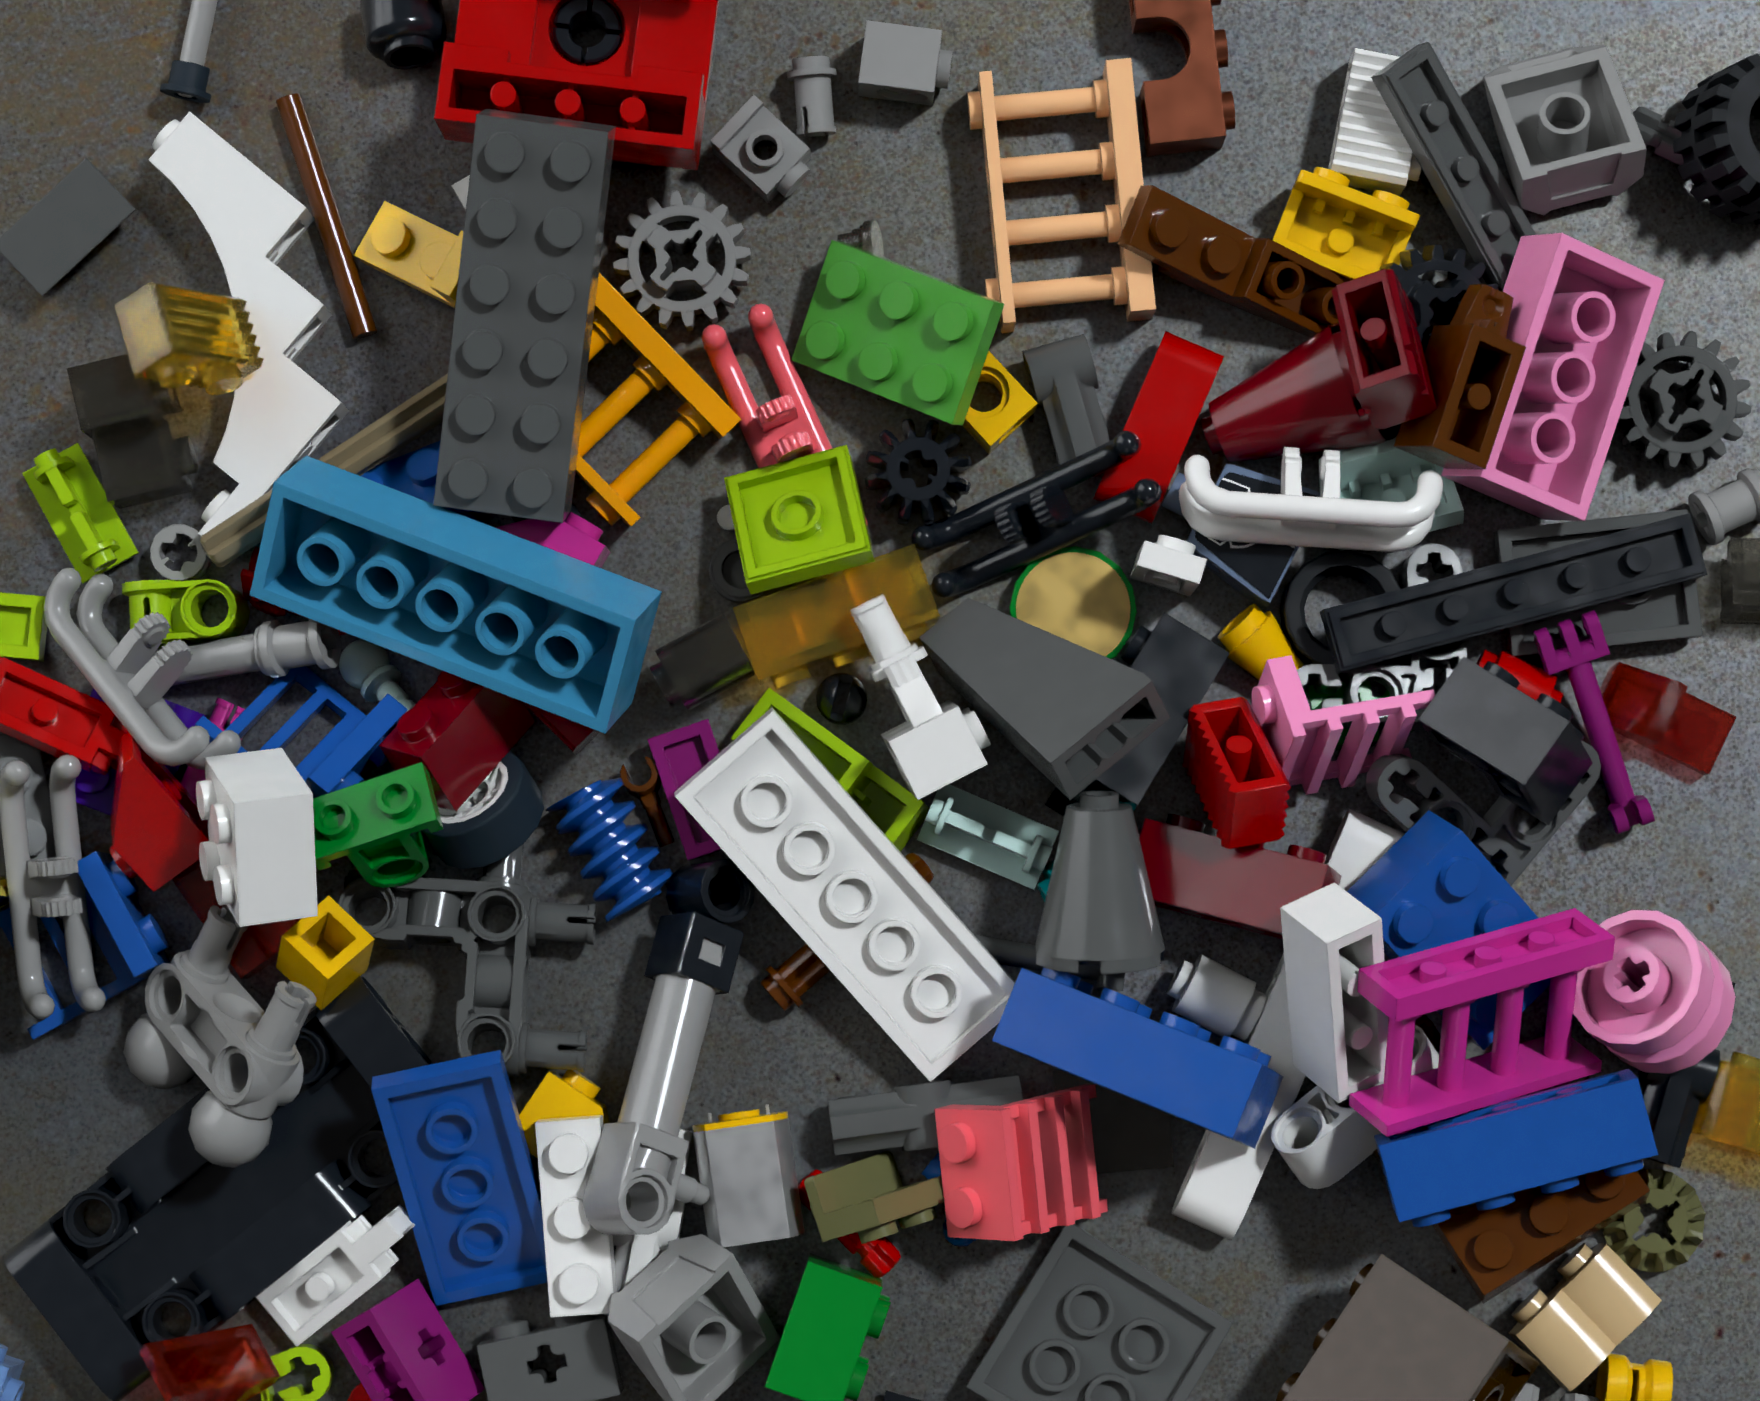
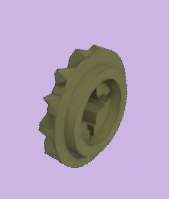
M1643 1169L1637 1172L1650 1190L1647 1201L1643 1204H1648L1653 1209H1660L1664 1206L1669 1207L1672 1203L1676 1205L1669 1211L1670 1215L1664 1221L1666 1228L1669 1230L1667 1234L1672 1241L1669 1243L1666 1238L1660 1237L1655 1232L1639 1235L1635 1239L1632 1238L1639 1231L1638 1227L1645 1220L1640 1212V1205L1604 1227L1602 1232L1607 1245L1628 1266L1646 1272H1665L1688 1262L1690 1256L1703 1241L1706 1212L1701 1205L1695 1188L1673 1172L1665 1170Z

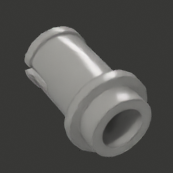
M807 56L792 59L793 71L787 72V80L794 82L797 118L796 136L806 138L825 136V133L826 135L836 134L831 79L837 77L835 68H830L829 57Z

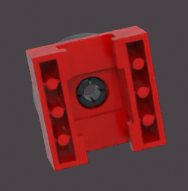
M460 0L454 43L444 42L434 119L445 140L473 143L476 114L485 109L616 126L612 164L633 162L698 170L708 87L716 58V23L719 0ZM588 23L598 24L607 31V34L604 35L603 40L596 46L587 47L585 55L583 48L572 41L573 35L582 25Z

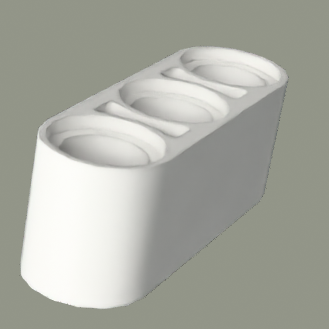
M1415 1025L1411 1076L1438 1068L1439 1063L1438 1052L1422 1028ZM1316 1086L1276 1120L1272 1128L1271 1140L1303 1185L1308 1188L1321 1189L1338 1182L1377 1149L1374 1135L1381 1134V1132L1349 1106V1098L1338 1103L1319 1086Z

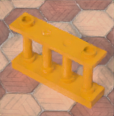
M599 272L589 361L608 342L615 346L621 339L630 346L639 358L632 364L636 370L581 422L576 473L593 490L586 498V501L607 523L613 526L621 519L628 527H631L641 517L627 503L697 434L703 438L712 431L720 439L741 418ZM667 385L684 402L677 409L680 416L608 485L582 457L653 388L659 392Z

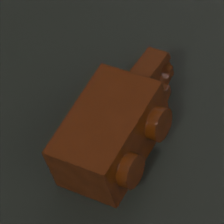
M1485 284L1469 285L1450 325H1437L1433 327L1424 357L1437 409L1432 411L1431 414L1401 423L1394 447L1445 469H1486L1526 349L1525 346L1506 338L1514 299L1512 296Z

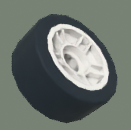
M509 751L457 811L438 807L443 830L431 833L427 828L421 830L436 855L446 865L460 869L484 867L507 857L523 845L538 827L544 810L542 792L523 762L512 751Z

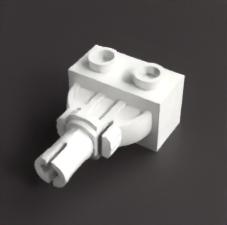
M884 594L851 609L850 612L875 661L870 665L872 669L870 674L875 682L886 678L906 722L882 733L881 736L908 790L919 800L988 765L981 750L990 746L991 743L974 710L970 711L969 707L960 710L958 705L949 700L938 704L917 664V661L925 658L928 654L924 646L918 647L916 643L910 644Z

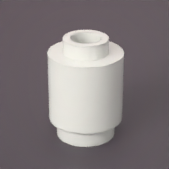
M1202 954L1194 964L1186 960L1182 961L1167 990L1168 995L1176 998L1172 1007L1173 1012L1221 1037L1233 1035L1243 1041L1246 1040L1254 1028L1267 1000V995L1255 989L1256 982Z

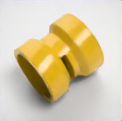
M1610 1353L1599 1365L1595 1388V1397L1599 1401H1671L1673 1368L1669 1361L1648 1359L1643 1364L1631 1363L1625 1355Z

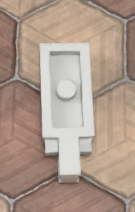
M398 1205L373 1227L363 1215L353 1222L349 1220L255 1298L292 1343L298 1347L391 1271L390 1267L399 1258L390 1247L399 1241L415 1224L410 1221L408 1213L401 1205Z

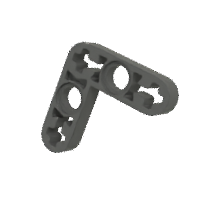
M1435 543L1422 545L1402 565L1399 575V587L1403 589L1429 582L1428 578L1417 575V572L1422 569L1427 561L1432 562L1434 572L1444 574V577L1463 573L1461 562L1454 551L1444 545ZM1466 640L1449 644L1447 650L1437 653L1425 650L1402 656L1403 666L1368 665L1337 674L1334 664H1311L1302 666L1297 672L1303 688L1307 685L1308 681L1313 682L1314 690L1319 694H1335L1342 687L1341 681L1346 682L1342 699H1325L1316 709L1339 706L1342 702L1343 705L1359 702V686L1367 681H1374L1383 685L1389 692L1390 697L1430 690L1434 684L1433 668L1449 664L1451 669L1445 668L1437 676L1439 691L1463 656L1467 658ZM1420 666L1427 667L1429 669L1422 671L1420 670ZM1425 709L1415 710L1417 717L1411 730H1425L1418 720ZM1389 715L1379 716L1380 724L1378 729L1384 728ZM1352 721L1342 723L1343 728L1349 729Z
M1581 741L1593 764L1551 823L1547 825L1539 820L1535 827L1526 832H1519L1514 825L1513 816L1517 805L1500 795L1481 818L1426 766L1403 754L1383 755L1377 759L1367 773L1366 788L1368 796L1374 804L1405 832L1428 810L1435 813L1440 808L1451 807L1456 814V827L1461 829L1479 850L1492 855L1491 861L1496 866V870L1511 886L1594 787L1600 775L1601 764L1595 749L1586 742ZM1397 772L1405 775L1403 780L1414 793L1424 798L1415 805L1409 799L1392 793L1394 787L1388 781L1391 774Z

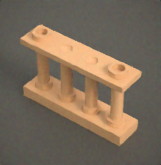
M1131 58L1106 60L1103 79L1093 80V87L994 96L992 71L979 72L978 91L967 92L970 130L982 129L996 278L985 279L986 297L1004 303L1000 316L1001 333L1014 332L1016 324L1015 308L1113 299L1114 305H1125L1127 322L1151 320L1156 310L1152 263L1119 246L1121 267H1111V274L1012 283L1009 246L1099 237H1107L1108 243L1119 241L1140 186H1144ZM1095 112L1096 118H1107L1109 142H1100L1099 149L1000 158L997 121ZM1100 174L1102 181L1113 180L1115 204L1105 205V211L1006 220L1003 183Z

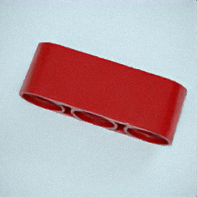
M1167 331L1165 332L1123 431H1132L1138 435L1141 440V449L1133 458L1104 473L1093 499L1102 502L1135 486L1141 479H1153L1161 486L1162 494L1160 499L1147 509L1132 515L1152 524L1223 361V355Z

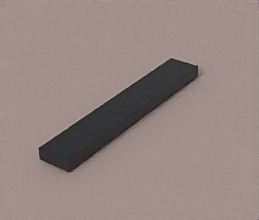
M1688 513L1330 607L1320 611L1336 673L1338 674L1701 578L1708 574L1691 514Z

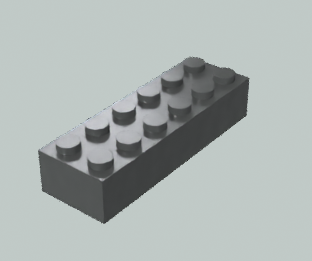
M485 109L476 114L434 506L563 523L571 511L616 126Z

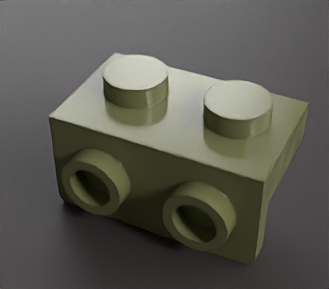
M890 1151L808 1177L804 1181L811 1212L816 1220L822 1242L858 1232L861 1244L899 1232L896 1219H898L900 1229H905L938 1218L934 1206L944 1203L941 1175L903 1187L894 1156Z

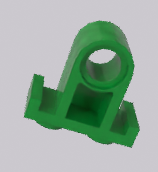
M422 762L313 798L316 867L319 871L332 867L331 860L347 855L367 883L375 887L385 888L410 883L420 878L428 870L429 863L421 830L428 828L431 833L443 830V825L430 774Z

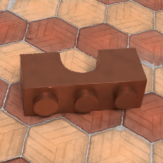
M1129 0L1132 34L1154 31L1168 34L1178 41L1186 58V65L1178 74L1167 79L1143 81L1139 96L1146 157L1221 149L1226 138V130L1235 129L1232 91L1221 92L1219 68L1228 67L1225 29L1214 30L1212 6L1221 5V0Z

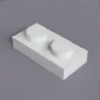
M1159 535L1157 542L1152 543L1146 540L1143 542L1136 555L1130 579L1190 597L1200 584L1207 559L1194 555L1196 548L1194 544L1178 538Z

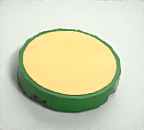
M1078 546L1061 548L1029 563L1015 582L1009 606L1010 616L1109 659H1114L1131 637L1137 613L1133 587L1121 567L1101 552Z

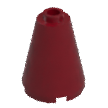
M1339 322L1328 326L1209 402L1211 416L1201 419L1203 431L1213 455L1224 452L1230 463L1282 457L1284 447L1300 448V454L1324 452V449H1350L1374 446L1385 442V437L1382 433L1384 429H1375L1366 414V410L1363 409L1355 395Z

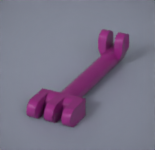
M1595 610L1581 614L1583 628L1588 637L1586 640L1579 642L1571 619L1557 623L1563 648L1554 649L1552 637L1546 627L1533 631V636L1547 674L1551 675L1565 669L1567 670L1591 746L1599 755L1600 773L1610 800V805L1607 809L1615 832L1620 834L1629 831L1630 826L1636 824L1643 826L1655 822V818L1648 799L1644 795L1634 794L1591 660L1610 654L1599 618Z

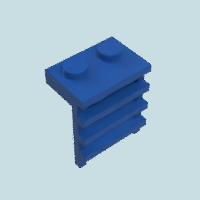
M304 666L292 668L286 676L277 677L224 730L236 732L241 739L296 682L300 683L313 695L260 750L284 749L326 705L343 718L296 766L297 771L312 791L313 798L363 782L364 779L362 777L374 764L378 767L384 765L388 759L379 745L397 726L399 719L408 709L390 694H387L368 715H365L309 668ZM204 715L195 723V726H201L208 731L210 735L209 743L222 732L220 728ZM241 746L237 753L248 752Z
M95 851L77 862L78 874L86 890L89 928L117 978L115 981L100 988L104 992L107 1001L149 978L157 966L162 963L171 962L165 952L169 945L162 929L151 914L145 915L134 895L138 891L135 879L129 878L121 871L111 854ZM9 907L0 912V928L3 929L14 950ZM40 917L67 966L64 928L60 917ZM43 967L46 991L53 999L55 1007L53 1013L48 1018L27 1028L32 1040H36L52 1030L68 1024L72 1019L87 1012L77 1002L64 1008Z

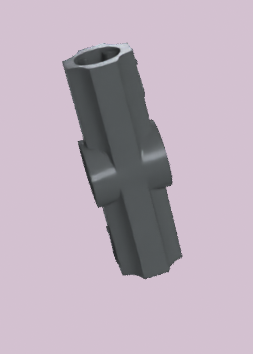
M1015 1075L952 1084L951 1079L896 1086L894 1087V1092L872 1095L868 1093L828 1100L835 1155L895 1147H902V1151L937 1148L936 1108L952 1104L1001 1106L1023 1100L1020 1077Z

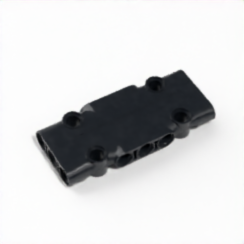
M362 975L358 976L323 1010L317 1007L308 1014L298 1038L306 1039L314 1045L317 1051L316 1064L309 1073L303 1075L300 1092L294 1101L285 1106H277L274 1114L271 1115L273 1124L269 1144L254 1161L235 1168L222 1167L212 1164L195 1150L188 1128L192 1108L210 1090L206 1087L115 1159L106 1168L108 1173L86 1190L74 1195L65 1207L3 1255L4 1263L11 1275L95 1384L112 1401L122 1400L192 1343L199 1340L221 1320L226 1322L245 1308L262 1291L310 1254L349 1220L353 1222L372 1206L370 1202L398 1181L395 1168L390 1174L380 1176L371 1172L365 1163L364 1154L367 1146L374 1140L386 1141L371 1091L372 1077L430 1065L433 1062L374 987ZM93 1199L103 1201L112 1213L111 1226L103 1235L90 1231L84 1222L83 1213L85 1207ZM175 1301L183 1304L191 1315V1326L185 1336L171 1334L162 1323V1313L164 1307L169 1302Z

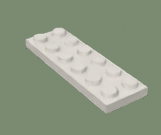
M773 707L674 792L678 801L930 1082L1000 1022L1015 981Z

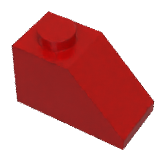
M127 732L121 736L111 812L112 846L109 850L113 860L126 876L133 879L138 875L154 892L199 860L200 842L209 841L208 820H201L197 801L163 764L157 763L148 756L130 733Z

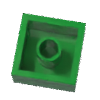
M810 1253L764 1387L803 1401H844V1398L857 1401L869 1367V1358L860 1356L865 1337L867 1335L875 1339L879 1338L891 1303V1297L881 1294L883 1278H876L871 1274Z

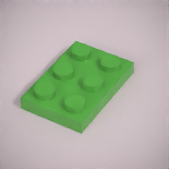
M831 240L792 361L947 423L963 425L1004 303L845 242Z

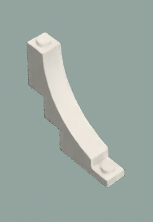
M189 111L181 122L174 119L159 132L152 144V149L155 152L149 158V161L185 197L212 239L223 264L233 298L238 345V367L234 399L226 431L213 463L238 482L239 485L232 493L226 489L221 491L206 507L201 516V519L206 524L198 532L202 536L272 490L274 481L306 455L311 457L347 415L349 410L340 400L293 362L332 316L323 303L277 266L279 261L312 224L314 217L302 203Z

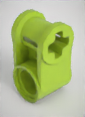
M141 580L122 583V594L129 597L130 629L134 628V624L140 618L142 619L146 614L150 615L152 612L154 614L157 612L162 614L169 622L171 627L169 628V633L161 641L162 644L158 649H161V646H165L174 639L176 641L180 639L186 644L236 637L244 631L248 624L250 611L247 600L241 592L218 580ZM223 594L229 606L228 615L218 626L207 627L203 622L202 607L211 596Z

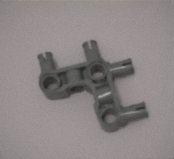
M524 844L507 857L484 866L483 877H478L476 881L420 877L404 885L381 888L367 883L356 867L353 870H349L348 876H345L344 890L341 893L338 904L354 920L357 906L365 899L376 897L387 902L386 914L380 922L370 926L361 925L375 939L374 946L398 950H410L413 944L456 946L460 953H463L467 964L464 999L457 1001L456 1008L457 1044L462 1058L472 1056L473 1042L478 1035L486 1031H496L506 1038V1046L502 1056L508 1076L519 1077L520 1074H526L528 1068L585 1072L586 1056L584 1052L561 1050L587 1051V1031L572 1032L530 1029V1023L526 1022L531 946H536L537 940L580 942L594 945L596 933L594 924H596L597 919L596 904L540 902L539 896H535L533 892H530L527 882L521 880ZM503 904L510 906L516 911L513 925L504 932L492 933L482 927L484 914L495 905Z

